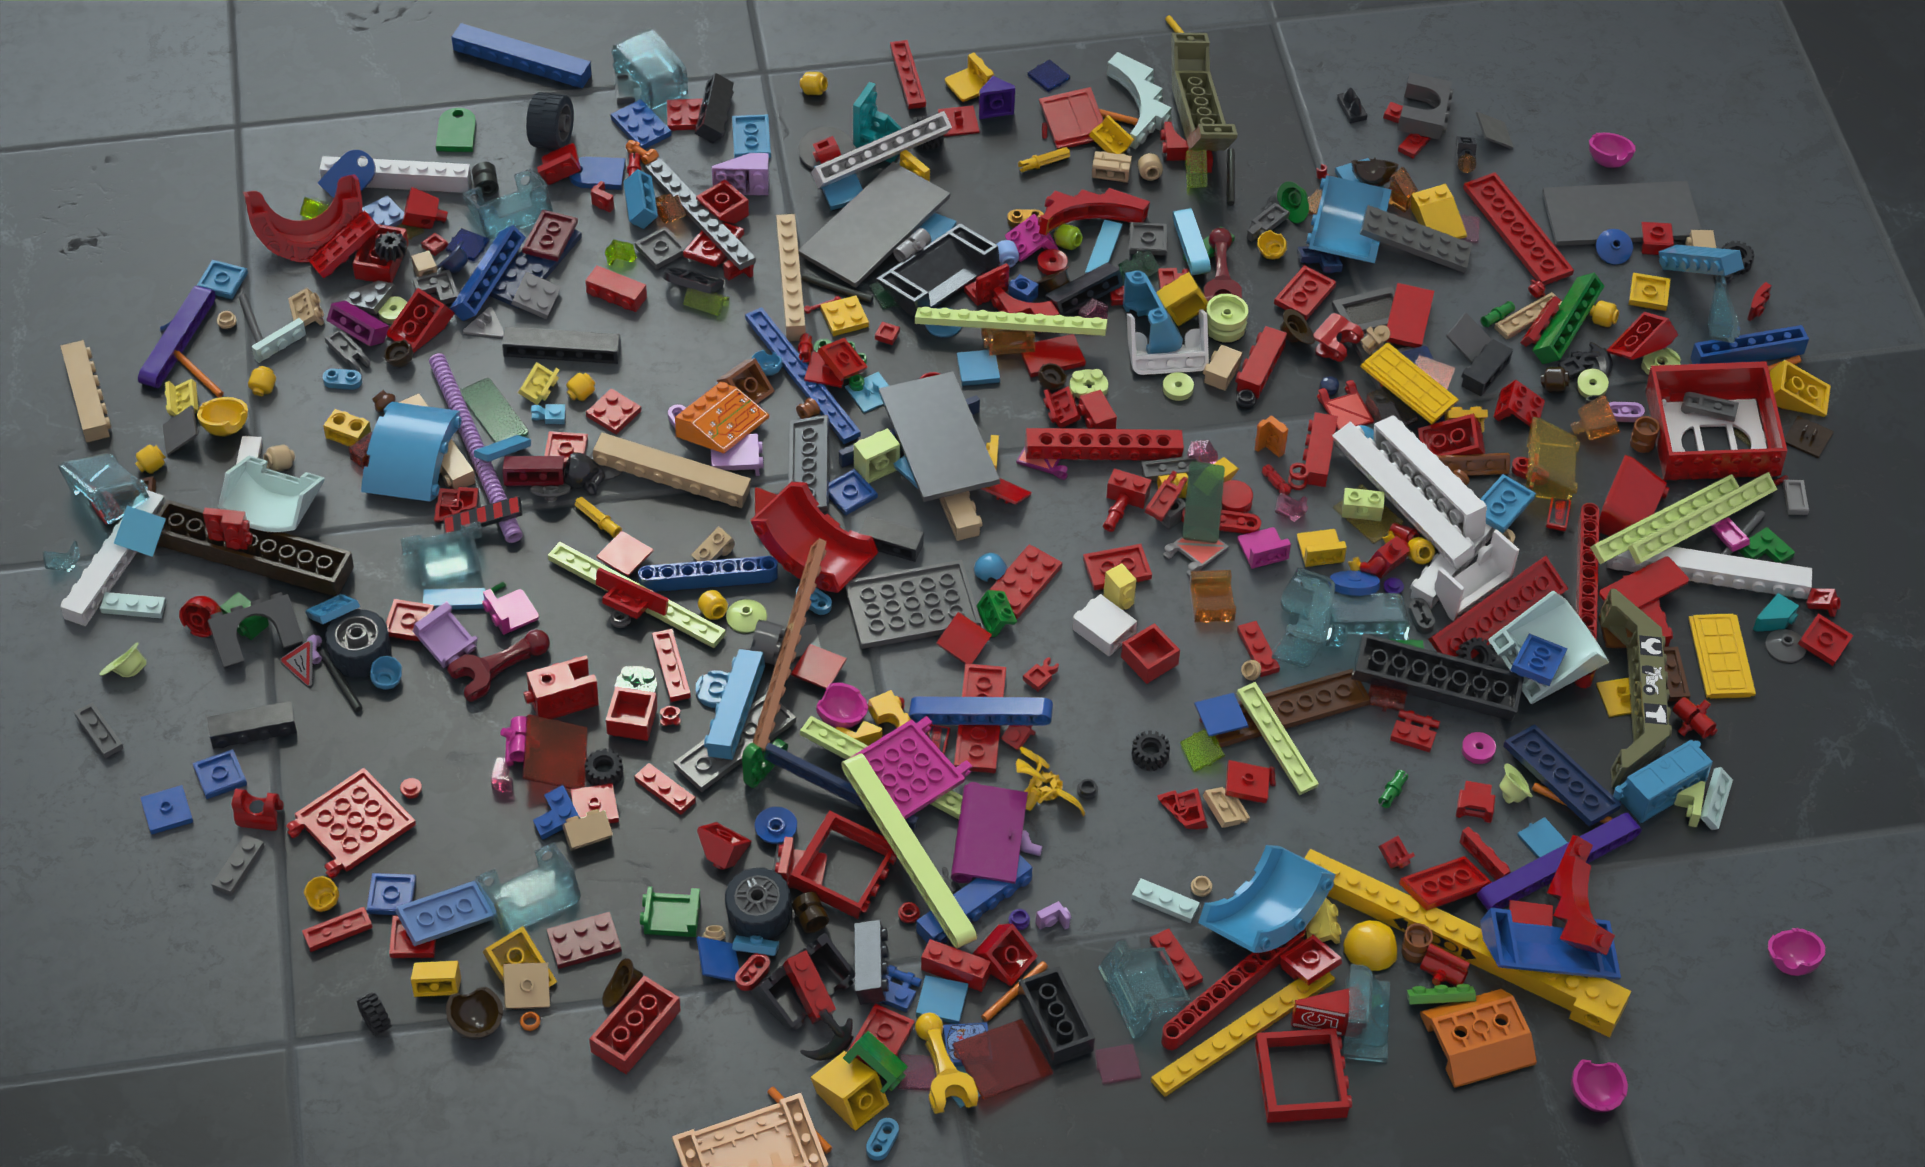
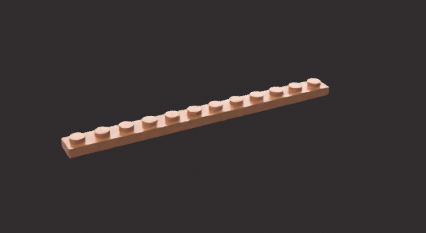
M820 538L810 548L752 743L761 747L762 751H765L766 746L770 743L768 738L775 727L774 718L781 707L779 701L786 690L784 684L791 673L789 667L796 656L794 650L801 639L799 633L806 622V617L804 616L810 608V596L816 588L815 579L821 572L820 563L826 555L825 546L827 541Z

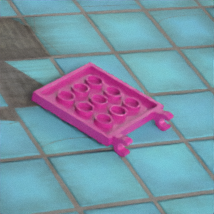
M927 716L917 723L911 719L851 756L854 757L860 753L865 756L904 819L909 818L964 783L965 777L971 773L969 769L972 768V765L967 760L955 767L925 734L931 729L929 725L932 724V721Z

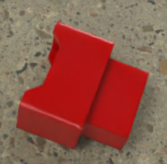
M1465 781L1464 790L1459 792L1456 817L1473 816L1491 823L1496 797L1491 795L1492 785Z

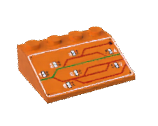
M719 382L675 416L676 437L721 453H726L769 418V414L737 387L725 382Z

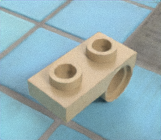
M718 526L691 556L696 561L716 560L720 555L726 556L734 549V539Z

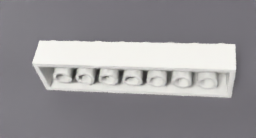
M1394 415L1375 423L1373 441L1377 445L1376 448L1379 451L1383 450L1389 457L1388 460L1391 463L1395 462L1399 466L1400 472L1403 475L1407 474L1411 478L1413 485L1422 489L1425 494L1424 497L1427 500L1431 499L1436 504L1437 510L1440 513L1443 511L1448 516L1449 522L1452 525L1456 524L1460 528L1465 538L1469 537L1471 540L1483 536L1485 534L1487 511L1485 502L1480 500L1459 477H1456L1451 472L1448 466H1445L1439 460L1437 455L1433 454Z

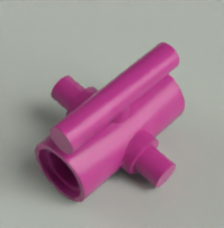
M516 716L512 718L511 726L502 728L500 732L501 736L506 737L505 765L512 766L514 761L523 762L528 760L529 749L537 750L539 748V742L534 741V738L530 737V720L527 717Z

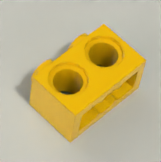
M337 409L332 412L323 425L327 439L361 450L372 434L369 421Z

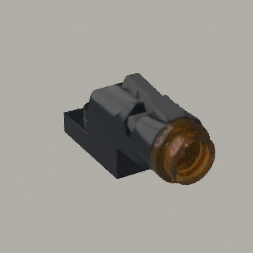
M1456 136L1457 167L1464 173L1472 172L1476 168V140L1471 137Z

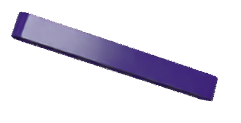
M1624 813L1580 836V838L1593 845L1586 863L1633 840L1641 833L1642 828L1629 813ZM1569 842L1483 887L1477 893V898L1487 910L1490 908L1503 909L1509 905L1510 900L1518 901L1550 884Z

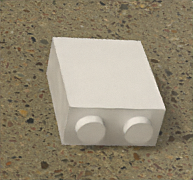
M1101 594L1095 599H1091L1084 609L1077 611L1073 616V630L1107 656L1112 655L1122 646V642L1131 638L1136 633L1137 620Z

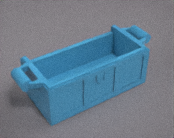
M1689 740L1629 775L1623 784L1615 787L1613 797L1621 801L1640 823H1643L1675 803L1677 794L1700 781H1705L1706 784L1713 761L1700 749L1701 743L1699 741Z

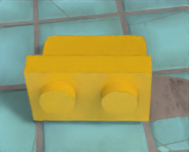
M971 53L968 55V68L946 77L945 83L962 102L979 96V90L994 76V73L984 64L981 58L975 53Z

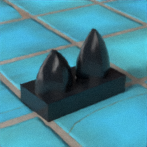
M1351 87L1347 88L1344 93L1337 94V101L1349 123L1367 120V113L1359 97Z

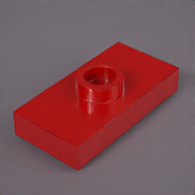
M1410 133L1398 147V152L1414 159L1431 138Z

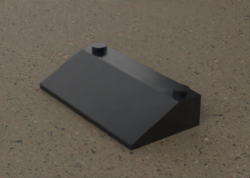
M960 223L926 245L922 250L917 251L878 277L877 281L905 312L915 317L918 307L935 308L975 281L977 277L1000 264L998 245Z

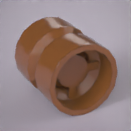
M1649 416L1637 418L1630 438V445L1634 450L1642 453L1653 450L1660 429L1656 419Z
M1416 923L1408 926L1406 929L1401 952L1407 961L1422 963L1427 949L1433 940V933L1429 927Z

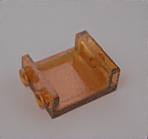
M981 328L984 348H988L989 355L1035 352L1034 331Z
M1231 570L1191 571L1189 585L1194 622L1235 621L1236 606L1233 602L1231 588Z

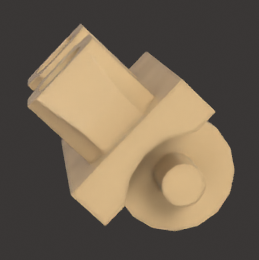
M1379 325L1373 332V328L1370 326L1366 330L1367 336L1361 340L1362 348L1369 355L1376 349L1379 350L1384 345V342L1390 338L1389 328Z

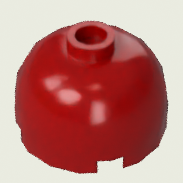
M195 596L186 601L181 607L179 618L184 627L188 626L191 629V634L198 637H208L211 635L207 622L211 619L210 615L222 611L217 602L212 598Z

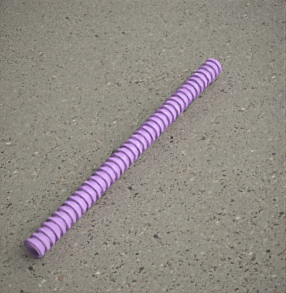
M441 353L433 355L429 359V364L449 409L460 411L459 417L462 418V423L458 430L489 503L492 504L507 499L491 461L486 462L474 457V450L482 448L484 445L445 355ZM516 518L499 522L507 542L514 543L522 538L523 533Z

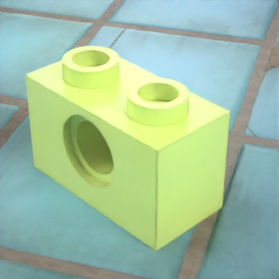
M1345 488L1342 517L1381 521L1385 492Z

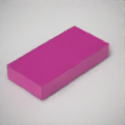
M1729 517L1711 525V530L1732 552L1750 545V539Z

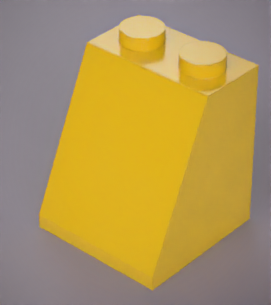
M843 1051L811 1076V1080L816 1093L856 1131L888 1106L889 1103L885 1093L883 1094L880 1091L883 1087L877 1072L856 1058L850 1064L843 1059L847 1052Z

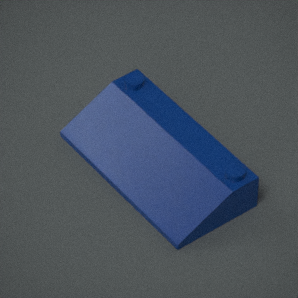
M1490 908L1480 920L1483 940L1499 968L1620 980L1621 978L1614 939L1607 955L1574 948L1560 940L1564 930L1563 927L1513 922L1511 910ZM1594 919L1600 927L1612 933L1610 921Z

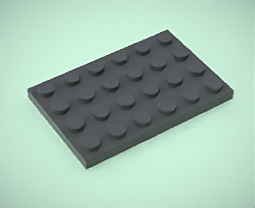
M962 560L851 579L844 586L861 649L942 635L958 612L981 627L980 617Z

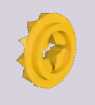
M1042 770L1040 773L1046 779L1044 783L1049 782L1050 787H1042L1043 781L1036 779L1033 785L1041 792L1040 797L1052 789H1063V781L1060 780L1059 775H1054L1052 771L1047 773ZM1052 794L1044 800H1053L1059 795Z

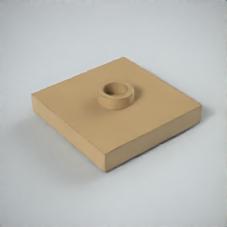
M548 963L503 965L505 1009L550 1007Z

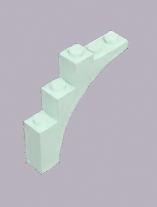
M1117 52L1108 61L1107 75L1118 81L1130 92L1139 108V120L1130 133V136L1134 139L1130 147L1136 149L1145 142L1146 137L1153 133L1155 128L1161 130L1164 128V122H1171V107L1162 103L1163 88L1153 84L1154 69Z

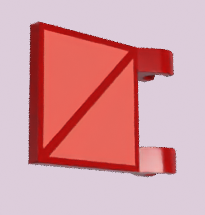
M1354 380L1346 381L1345 391L1347 395L1331 400L1325 388L1318 390L1317 399L1323 404L1326 412L1329 415L1338 416L1337 431L1350 421L1355 426H1366L1374 423L1371 414L1357 391Z

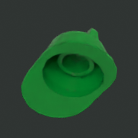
M1292 181L1281 184L1277 192L1280 206L1290 212L1288 219L1291 222L1301 223L1306 219L1309 212L1307 192Z

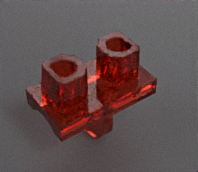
M1370 684L1368 694L1371 699L1370 705L1383 707L1382 712H1386L1387 709L1403 710L1407 692Z

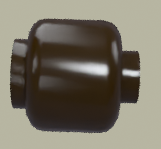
M1548 367L1545 370V374H1541V386H1545L1548 392H1563L1566 387H1569V371H1566L1563 367Z

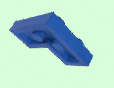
M563 785L544 794L552 810L533 820L542 839L563 830L562 826L564 823H567L566 819L574 816L579 817Z

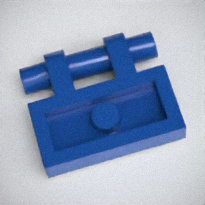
M890 965L888 966L889 974L886 975L889 982V991L886 992V1001L880 1003L907 1013L916 996V991L910 989L911 985L920 987L922 979L915 977L913 973H904L897 970V967ZM896 978L903 981V984L899 985L892 982V980Z

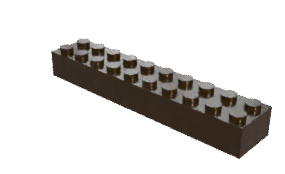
M166 500L157 515L166 518L157 544L158 546L331 596L339 595L354 568L350 551L283 532H266L249 528L250 533L253 534V540L247 549L227 548L226 541L209 539L203 516L204 510L171 500Z

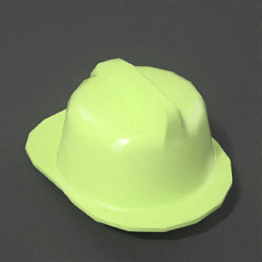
M135 643L126 653L107 665L100 672V676L110 671L122 677H132L138 674L147 663L146 659L137 649L139 643Z
M1505 764L1506 774L1499 785L1505 801L1508 804L1513 801L1519 803L1528 796L1533 797L1523 775L1512 765Z

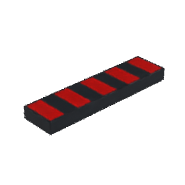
M515 496L443 518L445 535L449 538L523 516L521 499L519 496Z

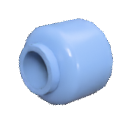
M1002 240L996 244L999 250L1000 264L998 265L1001 266L1007 263L1009 268H1011L1019 260L1017 246L1013 241Z

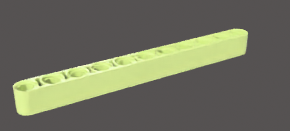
M860 753L843 761L841 765L846 777L952 945L958 949L976 940L977 934L971 922L865 756Z

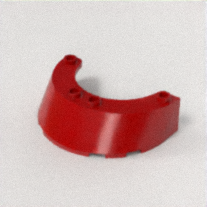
M355 174L341 177L337 182L335 197L329 207L320 215L307 220L284 218L269 207L259 191L243 192L249 220L259 240L274 254L296 262H309L312 256L362 213L360 184Z

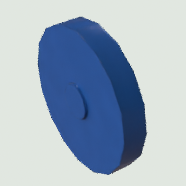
M1340 571L1330 576L1329 587L1333 591L1346 595H1370L1379 590L1380 579L1373 574L1362 571Z

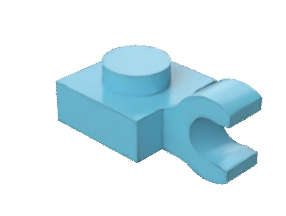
M546 404L545 408L539 405L531 406L532 420H545V424H565V404Z

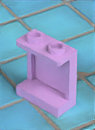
M748 434L726 453L711 449L712 467L722 470L755 469L756 476H760L759 469L763 468V457H759V453L763 452L762 442H758V434Z
M447 601L416 622L413 628V633L443 668L460 658L463 654L466 653L468 655L473 652L478 640L476 636L472 637L451 613L452 607Z

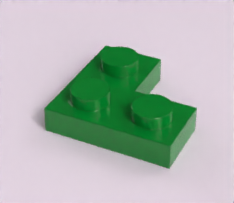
M1768 527L1750 537V545L1738 549L1745 558L1758 559L1762 555L1767 554L1775 563L1782 564L1793 558L1795 551Z

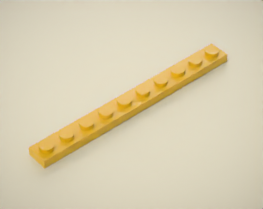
M1329 972L1309 986L1298 978L1151 1077V1082L1166 1097L1251 1040L1257 1033H1261L1291 1013L1295 1000L1316 996L1334 984L1335 977Z

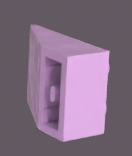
M749 153L712 166L713 186L725 179L742 195H768L769 153Z

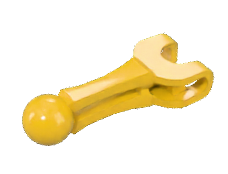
M934 1013L922 1014L915 1023V1030L917 1035L926 1041L925 1045L930 1052L937 1077L931 1083L929 1102L935 1114L943 1113L946 1098L950 1096L962 1099L966 1107L977 1106L978 1092L974 1079L970 1075L958 1071L946 1052L941 1036L943 1032L942 1019Z

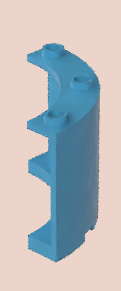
M1326 175V179L1322 178L1320 189H1323L1317 215L1313 214L1311 225L1314 228L1312 233H1308L1306 244H1309V249L1375 263L1380 241L1360 235L1361 226L1368 205L1387 212L1392 189Z
M391 402L384 408L385 415L384 417L379 416L367 450V455L370 456L368 467L364 466L361 492L432 501L439 494V473L444 454L448 452V443L454 433L458 431V428L461 427L462 418L459 417L460 411Z
M1266 845L1260 861L1254 869L1256 874L1250 882L1245 881L1234 892V896L1228 900L1223 898L1215 902L1204 903L1198 923L1253 953L1273 950L1285 944L1305 929L1332 889L1336 874L1281 846Z

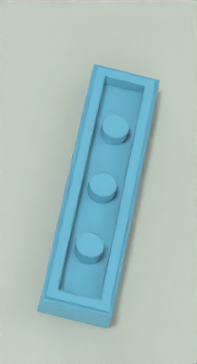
M1104 220L1085 274L1110 262L1122 230L1121 223Z

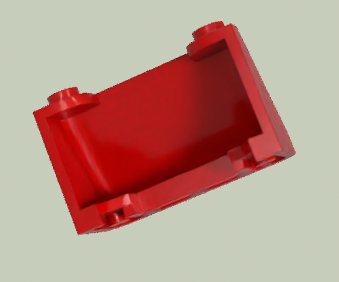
M1625 455L1603 505L1599 518V533L1612 536L1653 515L1659 501L1662 498L1666 499L1670 488L1666 487L1667 482L1633 457Z

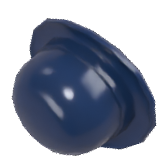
M463 242L458 243L454 251L437 265V269L442 267L455 274L464 268L468 262V256L461 247Z

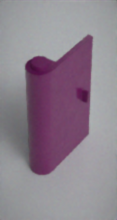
M970 782L964 786L951 870V879L953 881L969 883L972 877L1016 883L1028 792L980 785L977 782Z

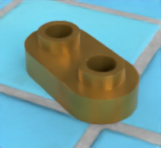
M1015 209L1008 213L1007 222L1009 226L1015 228L1033 214L1040 218L1044 213L1040 210Z

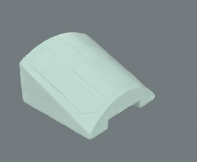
M247 456L226 471L218 508L245 511L246 518L250 521V528L266 532L295 530L325 480L324 477L307 472L300 478L273 471L266 468L268 461L253 456Z
M1551 591L1488 639L1496 653L1504 660L1510 670L1529 633L1568 648L1550 686L1539 684L1532 679L1524 677L1522 691L1531 704L1609 663L1600 645L1569 602L1555 591Z

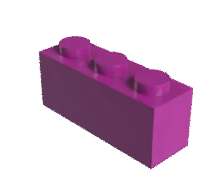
M347 301L332 303L326 320L369 346L384 343L389 325Z

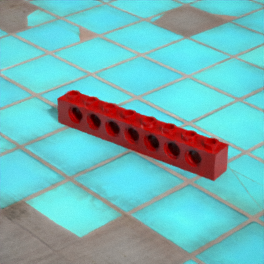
M1026 428L1025 433L1026 459L1153 461L1182 457L1184 450L1182 430Z

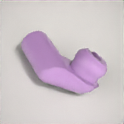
M311 635L307 641L313 642L314 661L312 663L318 664L321 662L322 657L316 649L321 645L322 639L318 635Z
M1025 830L1022 831L1020 850L1040 856L1042 846L1033 844L1029 838V833Z

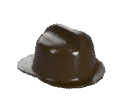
M1070 266L1054 274L1033 280V282L1040 283L1050 293L1071 282L1067 273V269Z
M1287 309L1283 313V321L1280 325V330L1287 333L1286 339L1291 343L1301 341L1306 344H1313L1315 342L1314 335L1305 318L1296 310Z
M629 958L623 959L618 964L613 977L608 983L602 997L604 1007L610 1008L619 1002L621 998H625L643 977V973L634 968L633 962Z

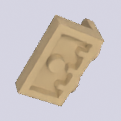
M306 288L288 298L294 321L300 318L304 322V326L314 321L320 326L324 324V313L320 308L319 303L321 300L317 293H313Z

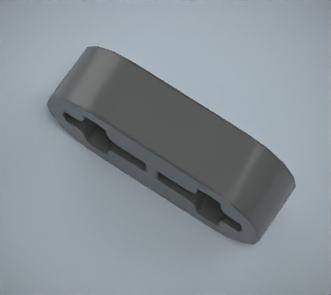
M1422 598L1412 599L1408 611L1415 628L1422 634L1431 633L1434 628L1435 619L1427 602Z

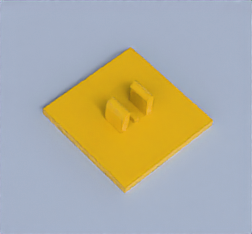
M1629 678L1596 683L1609 717L1631 714Z

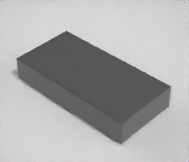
M613 74L617 104L635 102L632 74Z

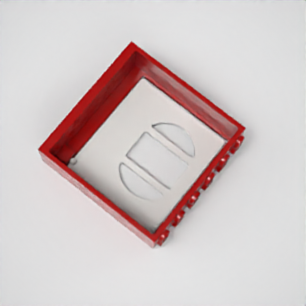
M1767 361L1656 365L1650 367L1646 396L1650 416L1656 419L1660 425L1656 445L1663 480L1725 478L1731 474L1734 478L1759 477L1769 472L1771 477L1781 476L1787 447ZM1686 392H1694L1738 402L1735 421L1693 412L1689 414L1683 413L1681 406L1684 402V394ZM1700 427H1726L1731 450L1705 451ZM1733 427L1738 428L1747 435L1751 443V449H1737ZM1691 428L1694 431L1698 451H1685L1682 446L1681 438Z

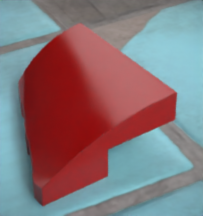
M458 487V489L439 488L434 522H440L445 517L477 508L479 489Z
M1198 788L1178 794L1174 790L1157 795L1158 800L1186 829L1208 828Z

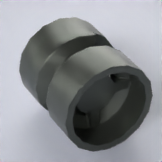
M480 162L474 165L472 176L477 195L481 197L495 195L499 189L495 166L490 162Z

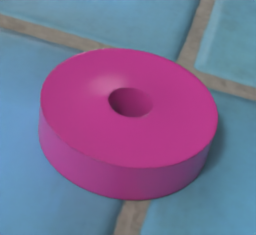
M1474 732L1464 738L1462 754L1468 761L1474 764H1485L1493 759L1496 744L1492 737L1482 732Z

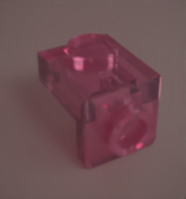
M1092 298L1086 306L1081 307L1078 315L1083 318L1099 317L1107 319L1108 306Z
M1210 440L1191 442L1187 456L1189 458L1199 457L1205 469L1218 460V453Z
M1281 493L1277 497L1275 512L1295 522L1306 514L1308 498L1303 496L1297 501Z

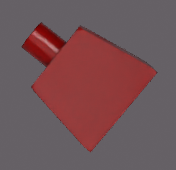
M411 187L406 201L402 225L431 229L435 220L445 222L448 212L438 209L439 199Z

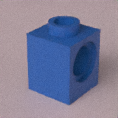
M1021 274L1015 280H1011L1008 285V295L1017 300L1032 303L1038 297V284Z

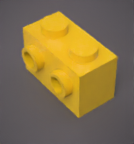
M458 961L414 963L411 976L414 997L452 995L459 992L461 974Z

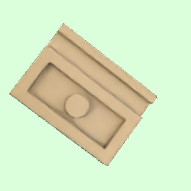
M1225 788L1205 790L1203 797L1222 828L1249 821L1250 817L1239 798L1226 796Z

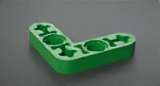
M776 739L772 743L785 751L788 749V744L780 739ZM751 742L742 754L743 782L755 788L774 768L775 764L765 760V752L762 754V748Z

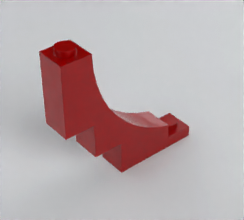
M1572 835L1547 891L1549 895L1560 900L1553 916L1566 923L1560 940L1577 949L1607 955L1615 935L1596 923L1588 900V882L1591 865L1586 863V860L1593 845L1579 836Z

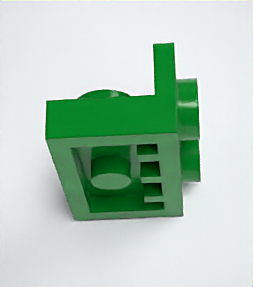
M987 590L976 605L987 632L992 634L991 637H997L1005 624L1015 625L1017 622L1004 591Z

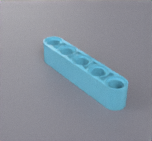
M1192 208L1173 211L1174 225L1191 275L1211 272L1210 260Z

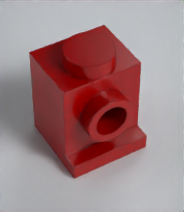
M833 136L813 144L815 151L812 153L816 162L820 161L823 164L841 156Z

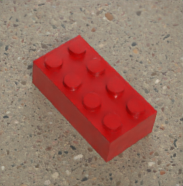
M643 976L589 1038L591 1053L627 1075L681 1011L680 997L648 977Z

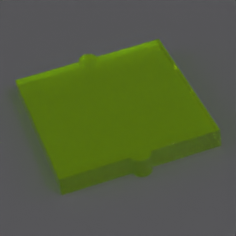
M1206 729L1198 733L1194 732L1192 736L1180 742L1194 772L1206 766H1211L1213 762L1225 756L1216 736L1209 737Z

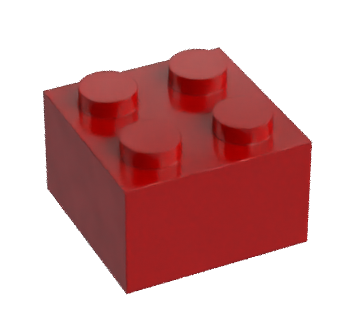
M1155 623L1122 642L1121 658L1146 684L1179 664L1180 649Z
M615 687L606 717L607 734L648 741L658 708L657 694Z

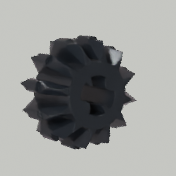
M387 231L385 235L380 234V237L376 239L375 252L380 257V260L385 259L387 263L390 260L394 262L396 259L402 260L403 255H406L407 241L402 234H397L395 231L393 233Z

